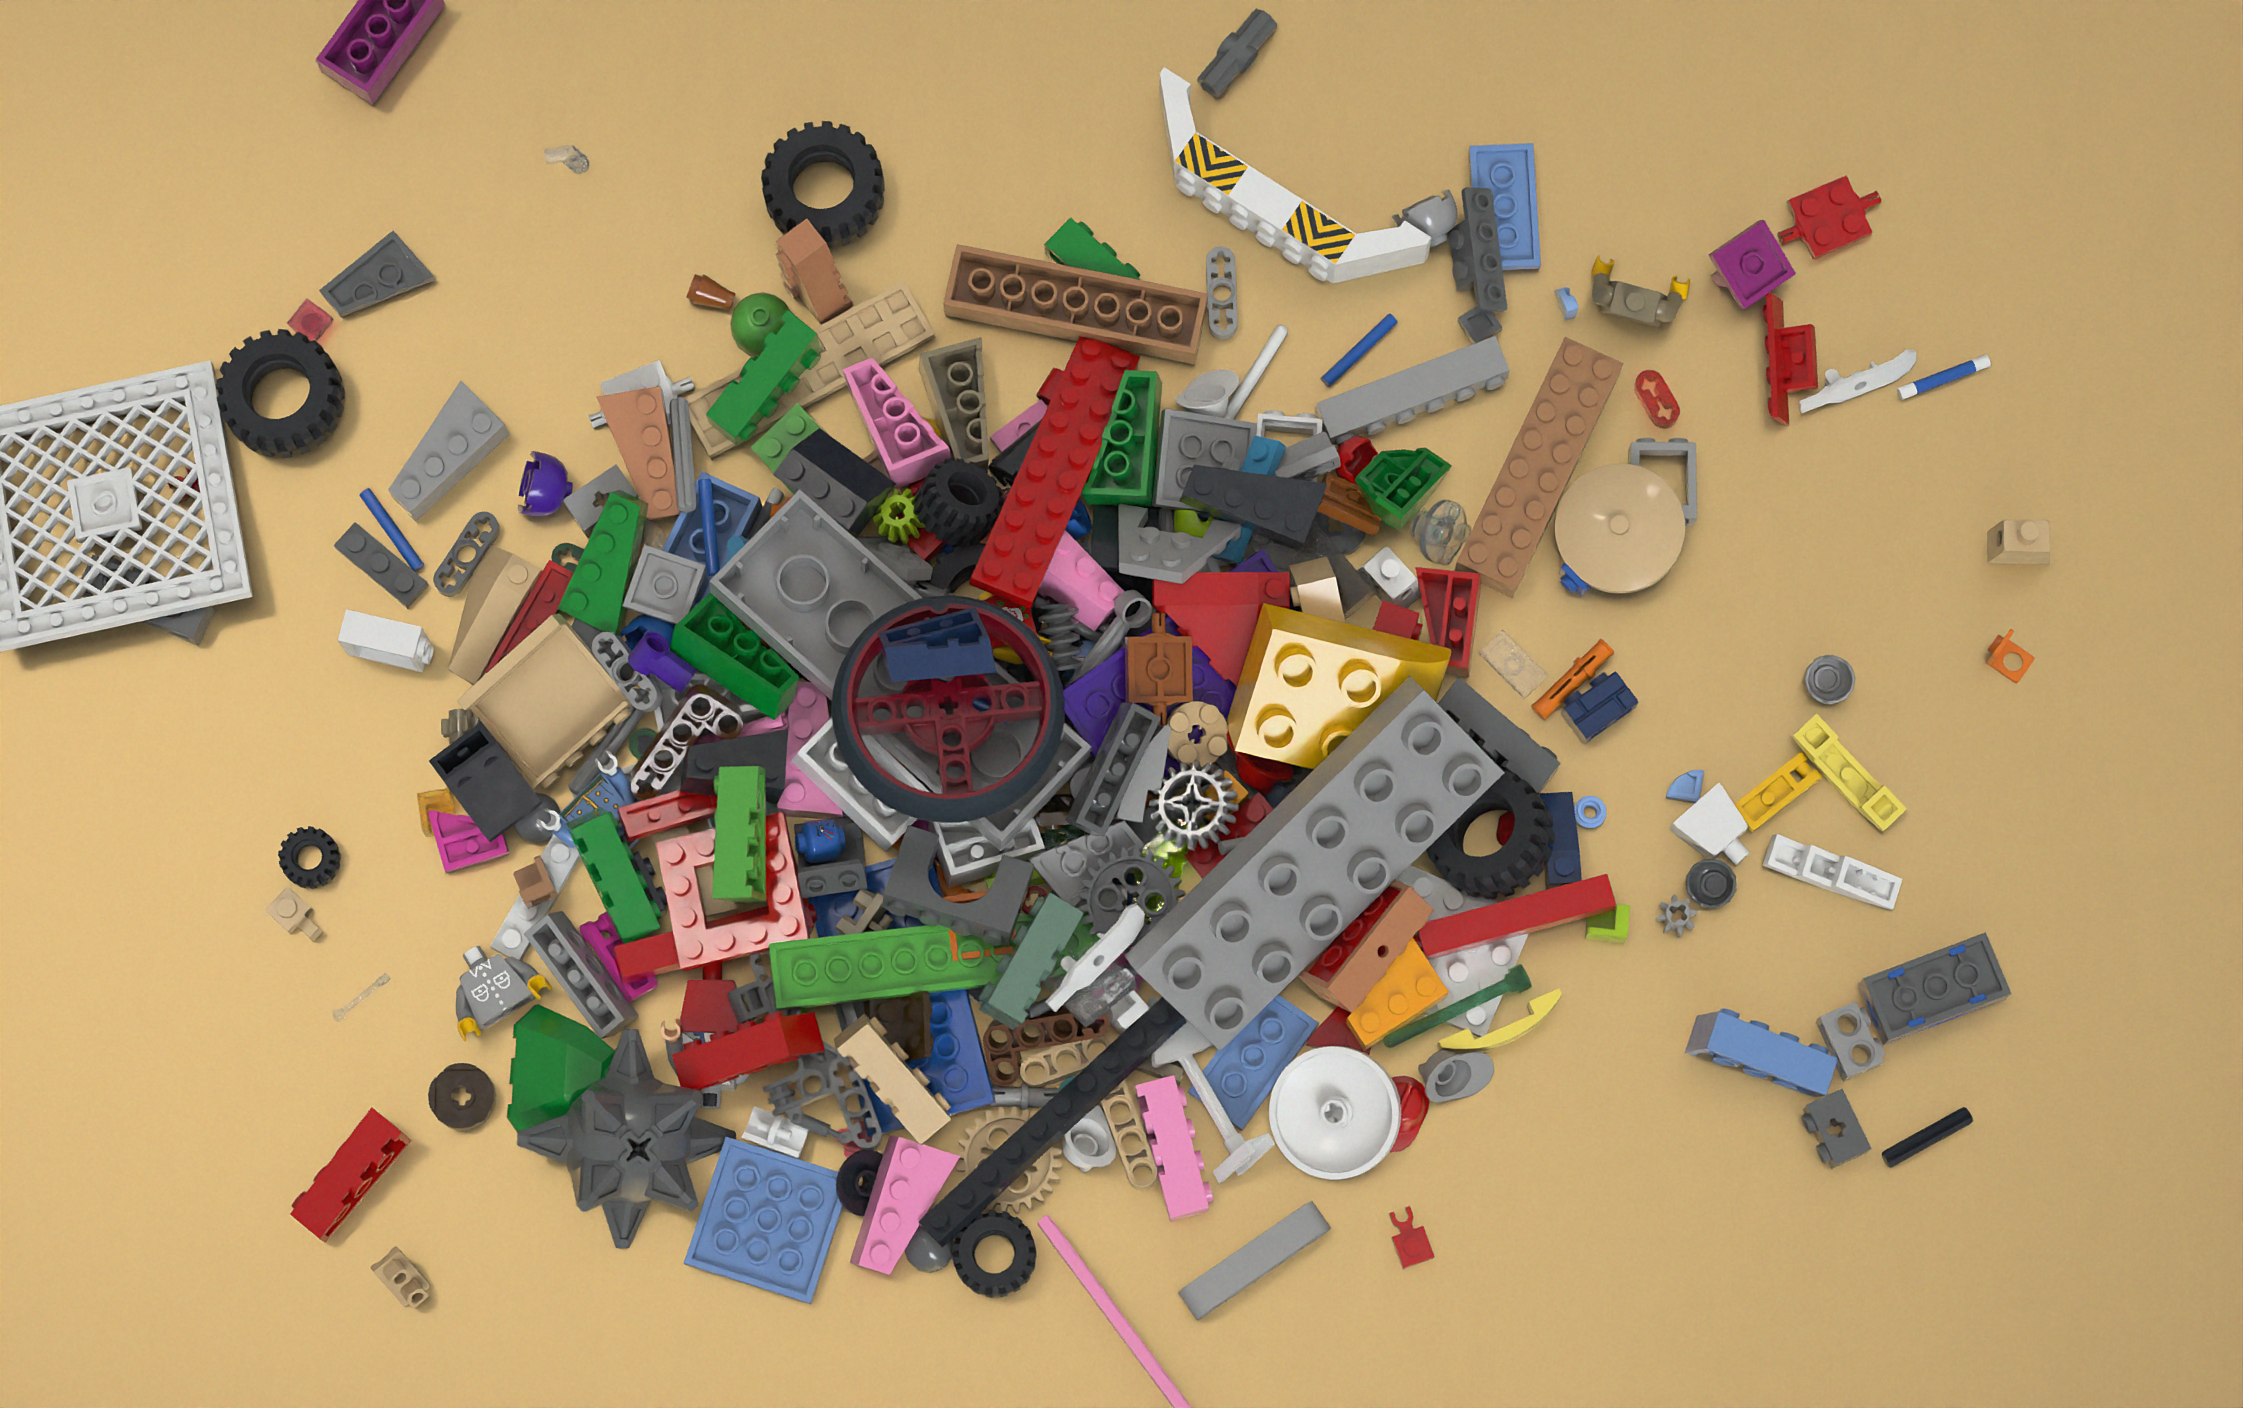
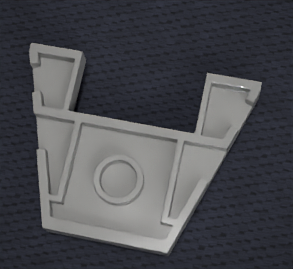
M1119 504V573L1183 584L1207 564L1209 556L1220 554L1226 549V543L1229 540L1236 541L1240 538L1241 524L1213 519L1204 537L1199 538L1184 532L1170 533L1159 531L1154 527L1143 528L1148 520V508Z

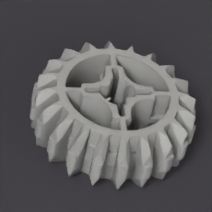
M1193 761L1192 768L1189 770L1188 765L1185 762H1181V772L1177 773L1173 767L1169 768L1168 772L1172 777L1169 780L1163 777L1161 780L1164 787L1152 791L1155 795L1159 796V799L1150 800L1149 805L1159 810L1153 812L1150 816L1154 821L1161 820L1155 828L1158 832L1166 831L1164 835L1166 841L1170 842L1176 837L1175 845L1182 848L1187 840L1188 848L1195 850L1197 840H1199L1201 847L1206 849L1208 848L1207 838L1211 837L1217 844L1220 842V838L1216 833L1220 830L1226 835L1230 833V830L1224 824L1226 821L1229 823L1236 822V818L1229 814V811L1239 810V805L1229 801L1238 797V794L1235 790H1228L1233 782L1229 778L1222 780L1224 772L1221 769L1213 773V765L1206 763L1201 771L1200 762ZM1201 781L1214 785L1219 801L1203 797ZM1190 782L1184 795L1172 798L1180 786ZM1193 799L1202 804L1199 809L1196 808L1197 811L1192 812L1187 807L1189 802L1193 803ZM1169 810L1185 813V822L1188 824L1187 830L1180 829L1174 825ZM1212 813L1216 814L1207 826L1198 829V827H1201V821L1204 816Z

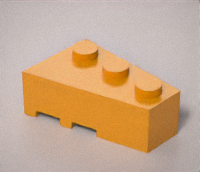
M1413 937L1407 943L1405 951L1397 956L1388 967L1385 976L1372 987L1366 995L1365 1001L1347 1018L1346 1025L1363 1051L1442 1002L1448 996L1449 991Z

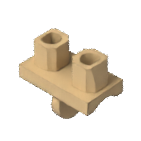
M397 1246L392 1248L390 1253L380 1262L370 1266L375 1275L404 1307L409 1304L412 1308H415L428 1297L425 1290L430 1287V1284Z

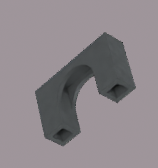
M908 825L883 894L882 907L897 916L909 915L918 918L922 923L929 926L941 925L950 928L958 935L968 936L970 934L982 938L983 941L990 945L999 946L1002 944L1009 947L1032 880L1034 864L1002 855L993 884L983 897L970 903H953L940 897L933 890L928 878L938 850L940 835Z

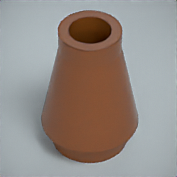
M695 274L686 298L693 300L692 304L722 308L729 311L736 293L726 289L705 274L703 276Z

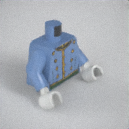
M606 751L610 757L609 764L602 766L597 758L595 759L596 766L602 772L559 814L548 808L544 809L551 815V820L548 824L537 819V824L540 827L551 830L556 837L569 847L576 848L565 824L598 807L613 813L620 828L616 830L621 842H627L617 810L619 807L636 802L631 791L630 781L621 768L617 766V760L610 751ZM639 839L627 842L630 850L637 844Z

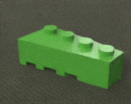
M760 766L719 767V775H716L714 779L715 794L718 797L717 808L714 813L716 835L712 898L725 902L766 901L765 768Z

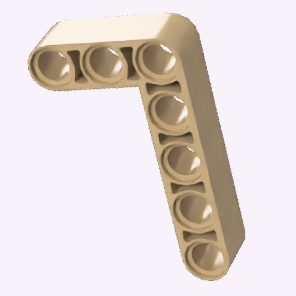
M1104 1035L1096 1039L1062 1044L1029 1056L1021 1064V1079L1028 1087L1044 1088L1067 1078L1077 1076L1095 1059V1057L1088 1053L1089 1046L1099 1042L1107 1048L1111 1042ZM1068 1053L1074 1056L1076 1061L1073 1067L1069 1069L1059 1067L1057 1059L1060 1055ZM1031 1065H1040L1045 1072L1039 1080H1031L1026 1076V1070ZM1123 1080L1100 1104L1128 1181L1137 1190H1148L1156 1183L1157 1167L1125 1080ZM1116 1104H1124L1128 1107L1129 1114L1124 1119H1115L1110 1114L1112 1107ZM1136 1135L1141 1141L1140 1146L1133 1151L1126 1150L1122 1146V1140L1125 1136ZM1138 1166H1147L1152 1171L1151 1178L1146 1182H1140L1134 1178L1133 1171Z

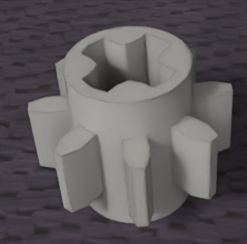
M1673 895L1671 897V904L1660 903L1659 907L1664 911V914L1657 916L1656 921L1664 922L1666 926L1664 934L1668 933L1669 930L1676 931L1678 937H1681L1684 927L1690 930L1694 928V923L1689 919L1696 916L1698 910H1690L1688 906L1690 898L1682 902L1677 900L1676 895ZM1677 910H1680L1683 913L1681 919H1678L1676 922L1672 921V912L1675 913Z

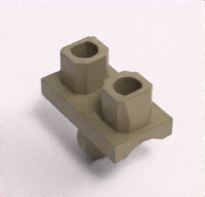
M860 889L853 900V904L865 912L858 922L845 914L841 917L835 929L841 935L873 932V930L882 931L887 930L893 918L885 914L887 909L882 907L883 895Z

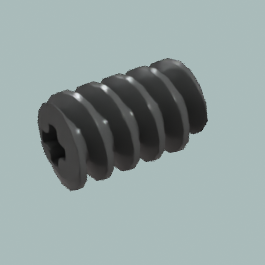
M1069 603L1037 605L1038 609L1047 611V614L1038 617L1039 622L1047 624L1046 628L1039 630V635L1046 636L1051 640L1050 643H1045L1044 646L1049 652H1052V659L1057 671L1070 670L1081 666V660L1072 658L1073 655L1081 652V648L1071 645L1072 642L1080 639V634L1070 631L1079 626V621L1070 619V616L1079 613V609L1069 606Z

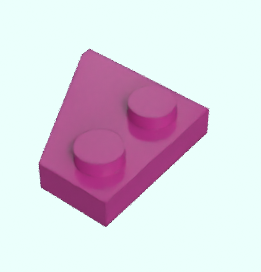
M436 810L428 811L446 873L509 854L504 834H501L490 843L470 816L447 814Z

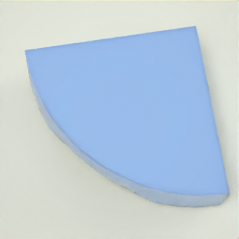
M1563 287L1555 290L1554 292L1564 320L1574 318L1579 306L1573 295L1570 296V289Z
M1692 770L1679 776L1669 787L1666 798L1696 803L1700 798L1704 770Z

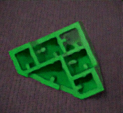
M539 1004L534 1005L514 1024L513 1028L516 1050L515 1058H511L509 1084L513 1085L512 1103L508 1104L507 1119L516 1132L567 1114L571 1104L594 1082L605 1077L615 1053L614 1049L587 1026Z

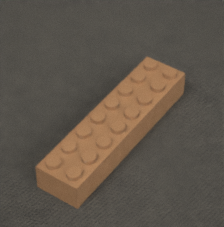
M957 244L943 307L946 316L1072 341H1078L1080 336L1102 341L1128 352L1195 365L1208 305V293Z
M1564 337L1463 547L1454 571L1480 574L1481 584L1511 598L1514 597L1617 382L1624 363Z

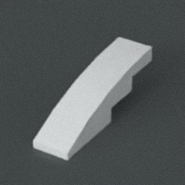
M1779 834L1772 835L1763 862V866L1785 875L1889 910L1894 908L1903 880L1846 855L1838 856L1814 845L1806 846Z

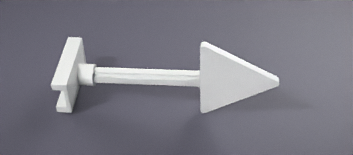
M1152 996L1148 1000V1007L1150 1008L1159 999ZM1187 1021L1151 1055L1152 1066L1157 1068L1174 1061H1179L1222 1134L1225 1140L1224 1145L1230 1154L1213 1171L1218 1183H1221L1234 1171H1236L1238 1176L1244 1174L1275 1143L1269 1133L1248 1141L1244 1140L1241 1133H1237L1193 1057V1054L1207 1050L1213 1044Z

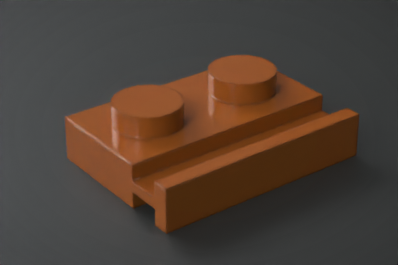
M1327 472L1321 483H1327V487L1317 511L1375 536L1380 529L1379 522L1381 518L1372 512L1358 485Z

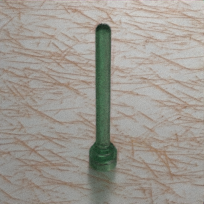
M1518 964L1508 969L1509 973L1504 975L1503 980L1387 1035L1383 1040L1384 1045L1388 1048L1399 1045L1508 991L1512 993L1518 991L1521 993L1532 988L1524 967Z

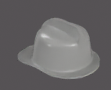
M1445 1049L1435 1052L1428 1058L1426 1063L1420 1064L1418 1071L1426 1084L1425 1092L1428 1099L1439 1103L1477 1094L1491 1080L1494 1064L1489 1055L1483 1052L1457 1054Z

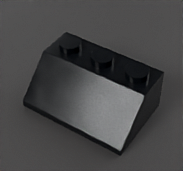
M820 428L794 446L773 474L797 492L800 489L829 516L857 536L860 535L896 485L894 481Z

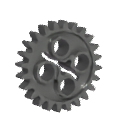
M1139 847L1135 848L1133 856H1129L1125 848H1122L1120 858H1117L1112 851L1109 852L1110 862L1107 864L1099 858L1097 861L1101 869L1096 871L1089 868L1088 871L1093 877L1092 881L1082 880L1081 882L1088 888V892L1078 894L1080 899L1087 901V904L1078 908L1083 913H1089V916L1085 917L1082 922L1084 925L1094 924L1089 932L1092 937L1098 933L1105 935L1117 923L1125 910L1124 906L1128 903L1123 894L1114 885V878H1118L1133 897L1139 895L1137 902L1152 922L1149 925L1144 922L1135 940L1124 950L1125 955L1131 950V947H1134L1179 903L1177 901L1178 898L1186 895L1184 890L1175 889L1182 882L1181 878H1170L1175 868L1170 866L1163 869L1165 858L1160 857L1154 862V853L1151 850L1148 851L1145 857H1141ZM1133 870L1143 873V880L1137 886H1130L1126 883L1127 875ZM1107 891L1117 893V902L1111 907L1101 905V896ZM1161 896L1164 899V905L1161 910L1157 912L1149 911L1147 909V901L1150 897Z

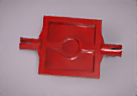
M1847 175L1789 199L1787 204L1793 215L1794 226L1778 232V238H1782L1780 240L1782 245L1800 238L1806 244L1812 259H1816L1870 236L1873 232L1866 219L1865 209L1881 204V197H1878L1879 193L1874 191L1859 198L1854 192Z

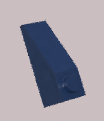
M1572 792L1540 793V798L1546 804L1547 810L1552 816L1554 825L1551 829L1555 833L1554 843L1548 844V847L1552 850L1549 861L1544 860L1547 890L1582 880L1580 849Z

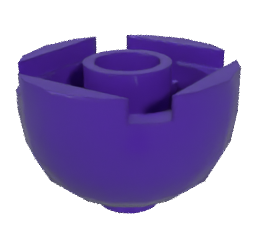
M532 451L530 455L534 458V461L526 462L519 489V496H525L524 505L518 504V511L520 514L542 517L551 515L559 510L563 499L572 494L573 483L567 481L568 473L560 460L546 453Z

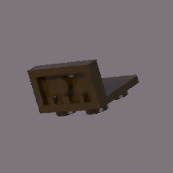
M918 991L908 996L864 1001L865 1015L870 1020L876 1017L887 1030V1033L883 1035L891 1045L897 1042L909 1056L905 1062L931 1057L934 1039L930 1033V1017L933 1008L928 991Z

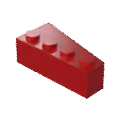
M371 1107L348 1139L339 1147L328 1165L324 1166L317 1173L313 1180L314 1183L308 1191L302 1192L292 1204L294 1209L290 1215L325 1243L412 1140Z

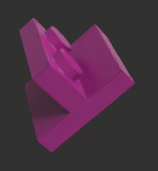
M1765 220L1757 221L1709 254L1717 269L1716 272L1711 274L1712 279L1717 286L1728 287L1740 309H1746L1796 274Z

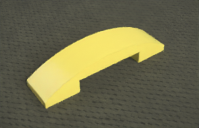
M1817 713L1792 736L1810 761L1836 790L1882 832L1907 809L1885 785L1881 786L1837 740L1839 738L1838 735Z
M1558 988L1529 1001L1527 1008L1530 1016L1474 1040L1470 1029L1467 1028L1440 1040L1437 1047L1439 1050L1447 1049L1457 1054L1487 1051L1508 1044L1537 1026L1555 1007L1562 993Z

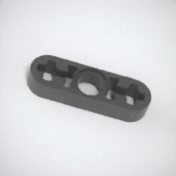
M478 512L473 515L436 570L433 581L440 594L447 597L458 595L471 578L480 560L499 535L500 526L493 514ZM487 521H490L489 525L492 530L490 532H482L478 538L480 543H483L480 547L474 540L468 537L472 535L476 539L480 532L477 527L478 523L485 524ZM464 546H471L476 551L474 559L470 562H462L458 559V552ZM454 561L459 568L466 571L462 574L458 569L453 577L457 583L454 586L449 584L444 588L442 577H450L455 569L450 564Z

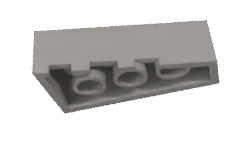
M460 381L388 489L391 496L416 522L510 435L505 424Z

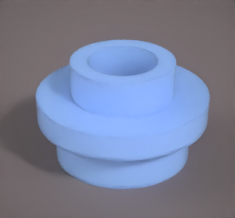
M1584 796L1574 806L1576 822L1584 828H1596L1603 823L1606 817L1605 804L1598 797ZM1585 808H1593L1596 815L1593 818L1586 817L1584 815Z

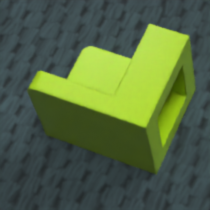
M1617 904L1613 911L1587 917L1585 939L1624 943L1628 934L1630 905Z

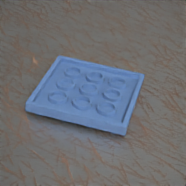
M725 1137L684 1264L811 1304L843 1208L836 1191L838 1172Z

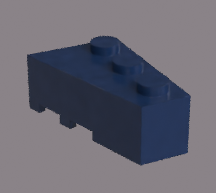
M975 607L878 632L885 667L891 682L996 672L990 638Z

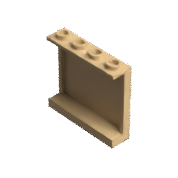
M561 614L551 615L456 700L464 710L471 709L479 717V720L533 782L530 785L532 789L542 786L547 789L560 778L557 773L565 765L569 768L575 765L584 756L581 751L589 744L593 747L608 735L605 730L613 722L619 725L632 713L629 710L632 704L594 656L591 649Z

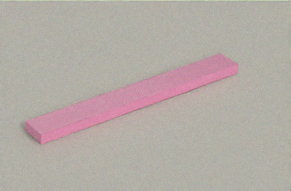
M1046 1215L1037 1222L1039 1228L1173 1408H1191L1051 1217Z

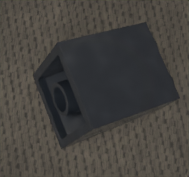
M1094 505L1091 557L1118 585L1126 591H1138L1152 604L1151 578L1119 573V507ZM1148 509V520L1143 528H1158V509ZM1136 601L1135 603L1140 608L1141 601Z

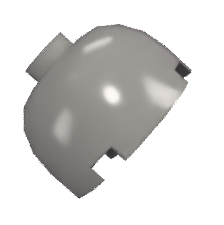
M1450 190L1442 191L1444 198H1440V195L1436 197L1432 195L1403 209L1404 217L1402 218L1399 214H1394L1392 219L1396 227H1400L1405 220L1431 237L1430 247L1448 240L1446 233L1454 228L1457 221V207Z

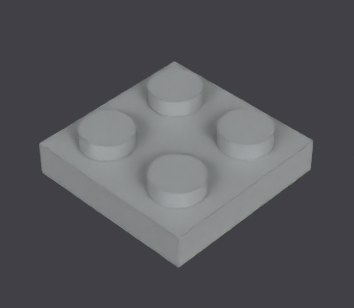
M644 545L623 607L676 625L693 609L707 566Z

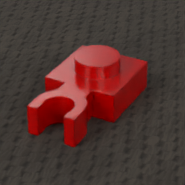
M1410 1206L1405 1207L1408 1219L1405 1222H1399L1394 1211L1389 1213L1392 1224L1400 1231V1234L1392 1236V1241L1402 1269L1434 1259L1435 1257L1424 1226L1413 1228V1213Z

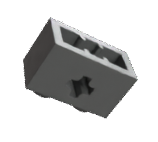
M1843 1089L1809 1103L1803 1108L1804 1115L1801 1116L1803 1124L1809 1134L1814 1132L1819 1142V1145L1816 1146L1818 1155L1824 1164L1829 1163L1831 1169L1866 1154L1872 1149ZM1830 1122L1833 1127L1839 1126L1841 1128V1131L1837 1134L1838 1138L1835 1134L1829 1135L1827 1133V1129L1831 1126Z

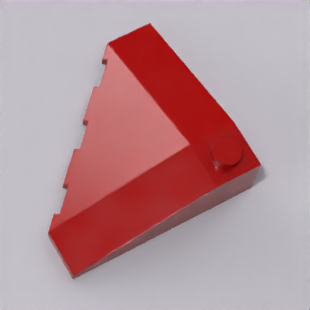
M1196 572L1183 584L1152 579V606L1159 613H1166L1178 625L1175 630L1181 636H1192V648L1198 646L1210 658L1207 663L1224 681L1230 679L1236 687L1239 683L1263 603L1286 609L1290 607V573Z

